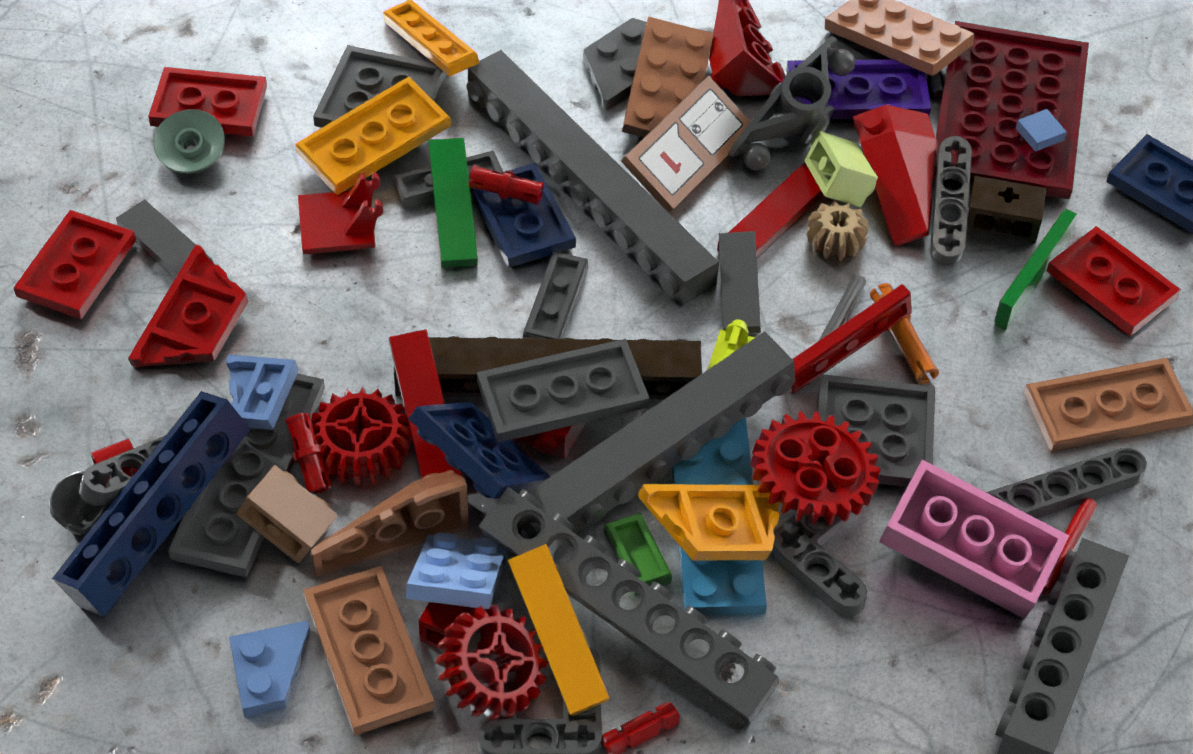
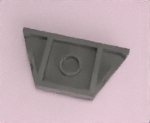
M631 18L583 49L584 63L587 70L591 72V80L595 89L598 88L601 104L606 111L630 95L646 21Z

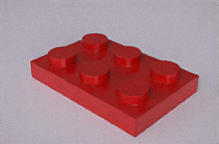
M164 67L148 115L150 126L159 127L170 115L182 110L195 109L207 112L215 117L221 124L224 134L254 136L267 89L266 77Z
M69 210L13 287L16 297L82 320L136 242L135 232Z
M1097 226L1048 263L1046 272L1129 336H1132L1178 299L1181 291L1179 287Z

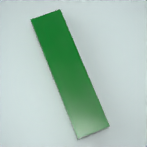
M464 138L429 140L441 268L478 265Z
M1068 209L1061 212L999 301L994 319L995 326L1007 330L1045 275L1048 263L1061 252L1070 239L1077 217L1076 213Z

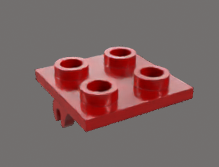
M362 173L350 191H343L339 195H336L334 192L298 195L303 254L376 248L374 230L377 218L383 214V204L380 200L376 199L375 208H371L374 190L380 186V177L377 173H372L371 181H366L365 174Z

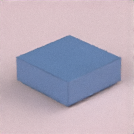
M1048 109L1019 119L1016 126L1018 132L1034 151L1064 141L1067 133Z

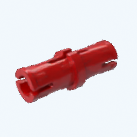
M474 165L470 173L469 179H472V181L470 180L468 183L469 188L499 194V198L505 200L511 197L534 203L535 205H539L543 195L541 189H544V182L514 176L512 171L506 170L502 173L482 168L478 165Z
M299 413L285 419V423L295 450L293 458L296 463H299L307 491L311 494H318L331 489L333 486L324 467L323 456L320 455L323 451L319 448L321 444L315 438L310 413Z

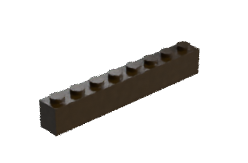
M429 337L443 397H482L477 383V372L617 341L609 338ZM685 339L627 340L649 399L664 400L702 374L701 341H688ZM394 367L395 396H401Z

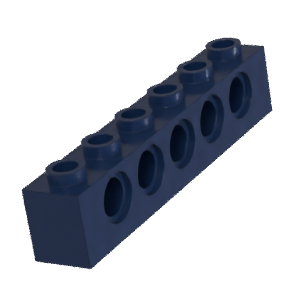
M203 391L198 394L52 577L56 584L77 606L101 617L106 616L250 431L249 426L227 399Z

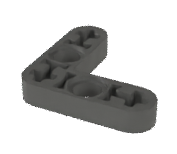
M850 512L848 520L844 522L836 514L832 525L828 524L823 529L811 528L806 523V520L810 518L809 515L804 514L800 521H797L795 515H793L774 532L775 539L771 552L772 557L838 615L853 617L860 614L866 602L868 592L866 585L821 546L857 515ZM798 538L796 549L792 546L786 549L782 547L783 542L789 545ZM812 564H822L827 567L829 574L821 578L814 577L807 568ZM836 579H839L838 585L834 583ZM852 592L855 594V600L850 597L845 600L841 598V593L849 595Z
M589 646L601 675L599 654ZM563 699V719L490 720L479 729L477 736L479 753L599 754L602 739L601 704L571 716ZM543 733L550 737L552 743L545 749L537 750L530 747L527 741L533 734ZM515 734H521V749H515ZM559 734H564V749H558ZM494 735H501L502 743L499 748L492 747ZM578 735H586L587 747H578Z

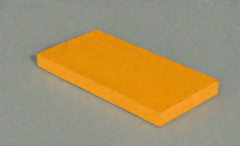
M407 77L295 143V151L336 195H339L355 185L359 175L362 173L367 178L373 172L380 170L451 127V118L410 77Z

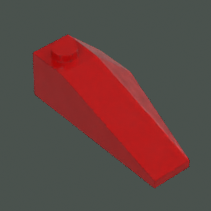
M719 0L709 55L712 70L711 78L721 89L727 88L735 96L770 95L772 90L782 83L786 76L781 64L777 61L773 64L769 56L773 48L770 42L765 40L759 29L762 26L749 0Z
M883 105L853 116L865 158L878 177L875 188L894 246L896 247L928 236L930 234L933 201L931 197L932 180L935 179L934 157L938 146L928 114Z

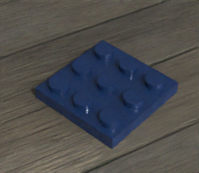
M472 402L417 406L408 418L418 428V435L429 444L436 445L446 454L445 460L458 471H464L474 481V488L487 498H500L507 487L518 494L522 489L529 492L551 477L513 440L498 443L490 419Z

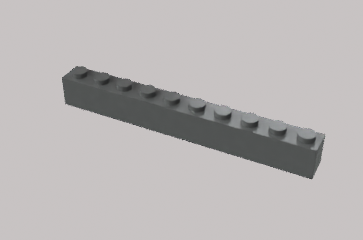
M502 50L480 60L479 64L468 68L466 88L469 96L474 101H478L488 111L490 117L495 122H499L508 131L510 137L515 142H519L529 152L531 158L536 163H540L550 173L555 183L561 184L571 194L577 205L583 206L593 216L598 226L605 228L615 238L621 249L627 250L638 261L643 271L650 273L660 283L666 294L673 296L683 306L717 285L719 261Z

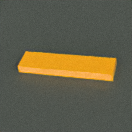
M408 0L382 12L384 22L449 77L479 64L477 52L414 1Z
M547 544L509 559L508 562L570 715H577L610 701L611 699Z

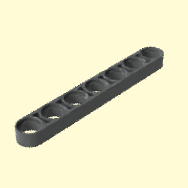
M1120 448L986 493L1034 518H1039L1079 505L1084 498L1094 500L1134 487L1142 480L1147 467V461L1142 453L1135 449ZM1122 461L1130 462L1137 468V472L1132 474L1125 473L1118 468L1117 463ZM1089 472L1096 473L1103 479L1104 483L1100 485L1090 484L1084 479L1083 474ZM1056 483L1061 484L1068 489L1069 494L1066 496H1056L1049 490L1048 486ZM1017 495H1026L1033 500L1034 506L1029 508L1021 507L1015 503L1013 498Z

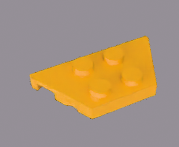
M643 484L638 493L639 499L692 561L766 560L772 552L775 539L773 531L778 524L780 515L778 513L779 502L769 505L767 502L770 492L759 493V485Z

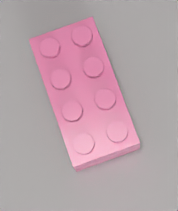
M922 460L879 542L1025 619L1035 606L1069 535Z

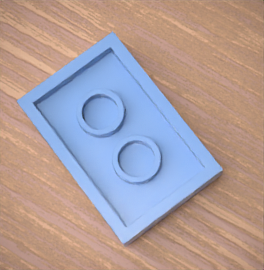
M451 533L428 535L407 582L406 599L473 608L482 606L483 609H490L506 562L507 551L489 538L467 540L457 538L456 535Z

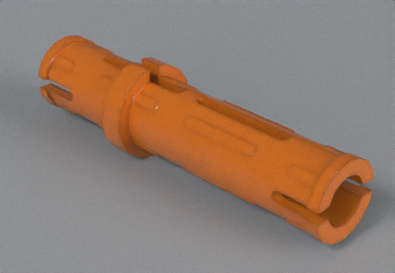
M883 283L878 285L882 293L881 295H879L875 288L872 289L870 297L874 303L893 290L891 284ZM908 315L887 331H890L917 383L926 384L931 382L926 373H930L931 377L935 379L939 375V370L935 367L910 322L911 315Z

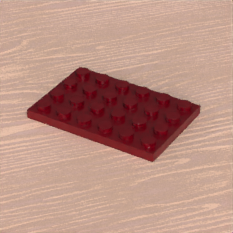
M955 21V25L974 33V45L947 65L936 131L938 146L934 157L935 176L941 143L948 137L958 136L968 141L971 146V183L974 182L975 176L1046 188L1047 196L1070 199L1074 182L1089 43ZM1048 109L1066 130L1065 140L1034 151L1016 129L1019 119ZM951 150L950 167H956L959 156L956 150Z

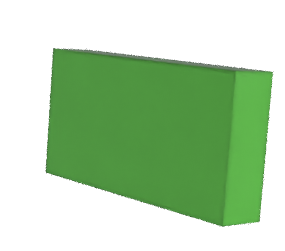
M641 512L604 524V534L617 561L622 558L640 571L637 578L649 586L653 582H657L661 586L672 583V574Z

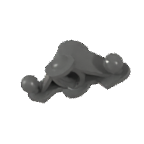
M833 36L830 37L801 64L787 73L783 82L772 90L770 98L734 142L728 155L736 158L742 154L744 163L748 168L761 170L770 162V152L764 144L752 142L803 134L800 141L807 144L811 141L816 131L824 132L829 125V118L835 109L831 105L827 106L831 95L828 65L833 74L846 76L855 68L854 55L846 49L836 50L835 47L838 40ZM794 97H803L812 104H802L796 101Z

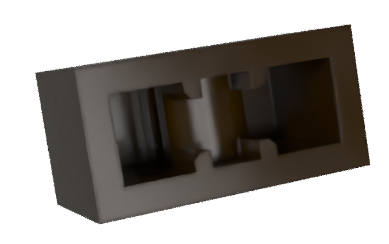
M975 176L968 204L967 231L1036 244L1043 218L1046 188Z

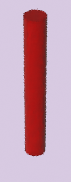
M1084 498L1067 527L1065 534L1069 535L1041 594L1049 595L1061 574L1060 571L1068 551L1075 549L1097 508V503L1093 499Z

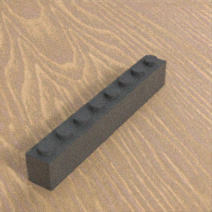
M764 331L529 491V493L542 503L539 509L546 514L552 516L554 512H557L574 525V528L571 530L573 533L576 534L586 526H593L601 521L605 513L616 505L629 502L643 484L659 481L667 474L671 467L682 460H689L694 457L700 450V447L710 440L723 437L736 422L744 417H751L756 414L762 405L774 396L785 394L795 382L794 361ZM533 522L525 525L523 529L532 539L540 533L541 525Z

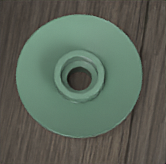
M195 109L182 110L170 115L159 125L154 136V150L159 161L169 170L182 174L197 173L209 168L219 159L225 145V135L219 121L211 114ZM189 145H197L191 150H186Z

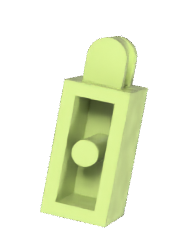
M816 131L810 141V151L804 161L824 196L862 207L867 196L871 195L874 191L878 177L857 143L822 131Z

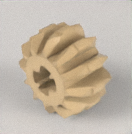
M835 200L831 206L821 203L817 211H813L809 217L806 234L807 242L812 243L813 252H824L825 260L830 256H836L840 262L845 255L854 258L858 250H863V247L866 245L869 228L868 220L863 218L862 209L852 210L850 202L844 206L838 205Z

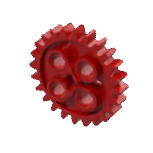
M799 411L796 421H794L788 414H784L781 424L772 420L769 430L762 429L759 440L755 442L750 467L754 468L752 480L760 481L759 493L770 492L767 502L769 505L780 501L783 504L780 513L785 514L792 509L796 511L795 518L797 521H800L803 515L806 514L810 516L813 525H816L819 516H823L826 522L832 525L837 514L841 520L846 522L850 512L859 515L863 505L868 506L879 483L877 479L881 469L875 466L878 455L869 453L872 445L871 442L859 443L862 432L855 431L850 434L847 432L849 422L846 421L837 426L834 424L835 419L833 415H830L826 421H821L820 415L816 411L812 419H807L805 414Z

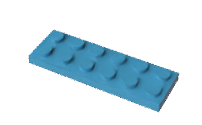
M746 417L732 425L723 437L713 438L700 447V450L694 457L689 460H682L672 467L673 484L754 485L752 467H750L751 457ZM678 544L684 610L689 605L704 616L766 613L767 603L762 560L692 561Z

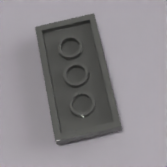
M626 339L477 372V383L498 443L649 408V396Z

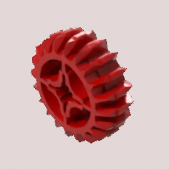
M362 386L359 393L352 394L347 388L343 397L340 398L332 393L330 404L320 402L319 413H312L311 421L315 438L321 444L319 448L323 451L320 455L323 456L324 467L329 478L338 474V480H340L341 484L352 478L358 487L362 481L361 479L369 478V481L374 485L376 476L382 475L389 479L391 468L401 470L402 459L409 458L410 446H412L411 430L408 426V419L403 404H395L392 394L382 398V393H380L379 389L375 390L372 394H367Z
M491 605L490 609L485 610L480 606L471 609L469 613L464 612L455 618V623L446 627L444 631L446 637L440 640L437 645L444 654L437 657L435 664L445 667V671L439 674L438 680L449 681L451 685L447 689L445 696L457 694L460 697L457 708L463 709L471 705V717H478L484 713L487 720H495L499 716L507 719L515 715V712L527 709L530 701L539 696L541 692L538 687L544 684L547 679L540 670L546 668L549 661L540 658L538 655L544 649L542 644H535L533 640L537 631L535 629L527 631L524 628L527 617H519L514 621L512 609H505L500 612L497 605ZM473 633H481V641L477 643V650L467 653L468 643ZM512 671L516 672L512 689L504 693L503 684L507 682V675Z

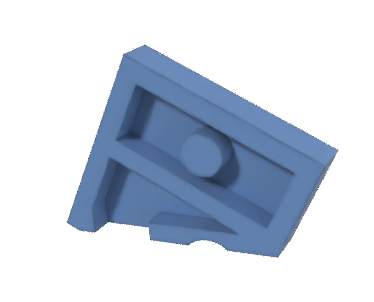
M227 355L226 364L230 370L231 377L229 390L233 398L231 405L249 428L273 430L298 374L299 368L296 361L293 359Z
M308 620L229 637L244 717L286 708L292 691V680L297 676L301 664L300 656L305 641L309 640L311 634Z

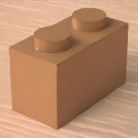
M276 465L271 468L247 496L236 512V515L298 564H300L338 516L337 513L330 509L326 501L311 494L298 483L292 474L282 471Z

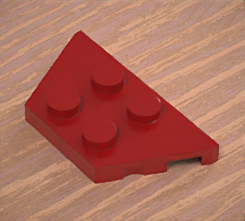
M195 244L129 355L128 359L131 366L137 368L212 362L216 360L249 301L246 293L236 282L228 279L227 273L207 257L205 250L200 245Z

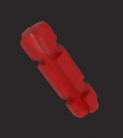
M666 702L656 707L655 713L648 711L620 725L621 730L619 731L614 728L604 733L601 745L605 753L622 754L626 752V746L633 748L661 734L660 729L667 731L677 726L680 722V715L673 703Z

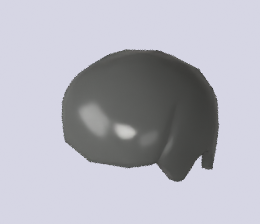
M85 471L65 476L56 484L49 498L50 513L53 519L68 531L81 536L87 535L111 505L110 503L104 506H95L81 498L79 485Z

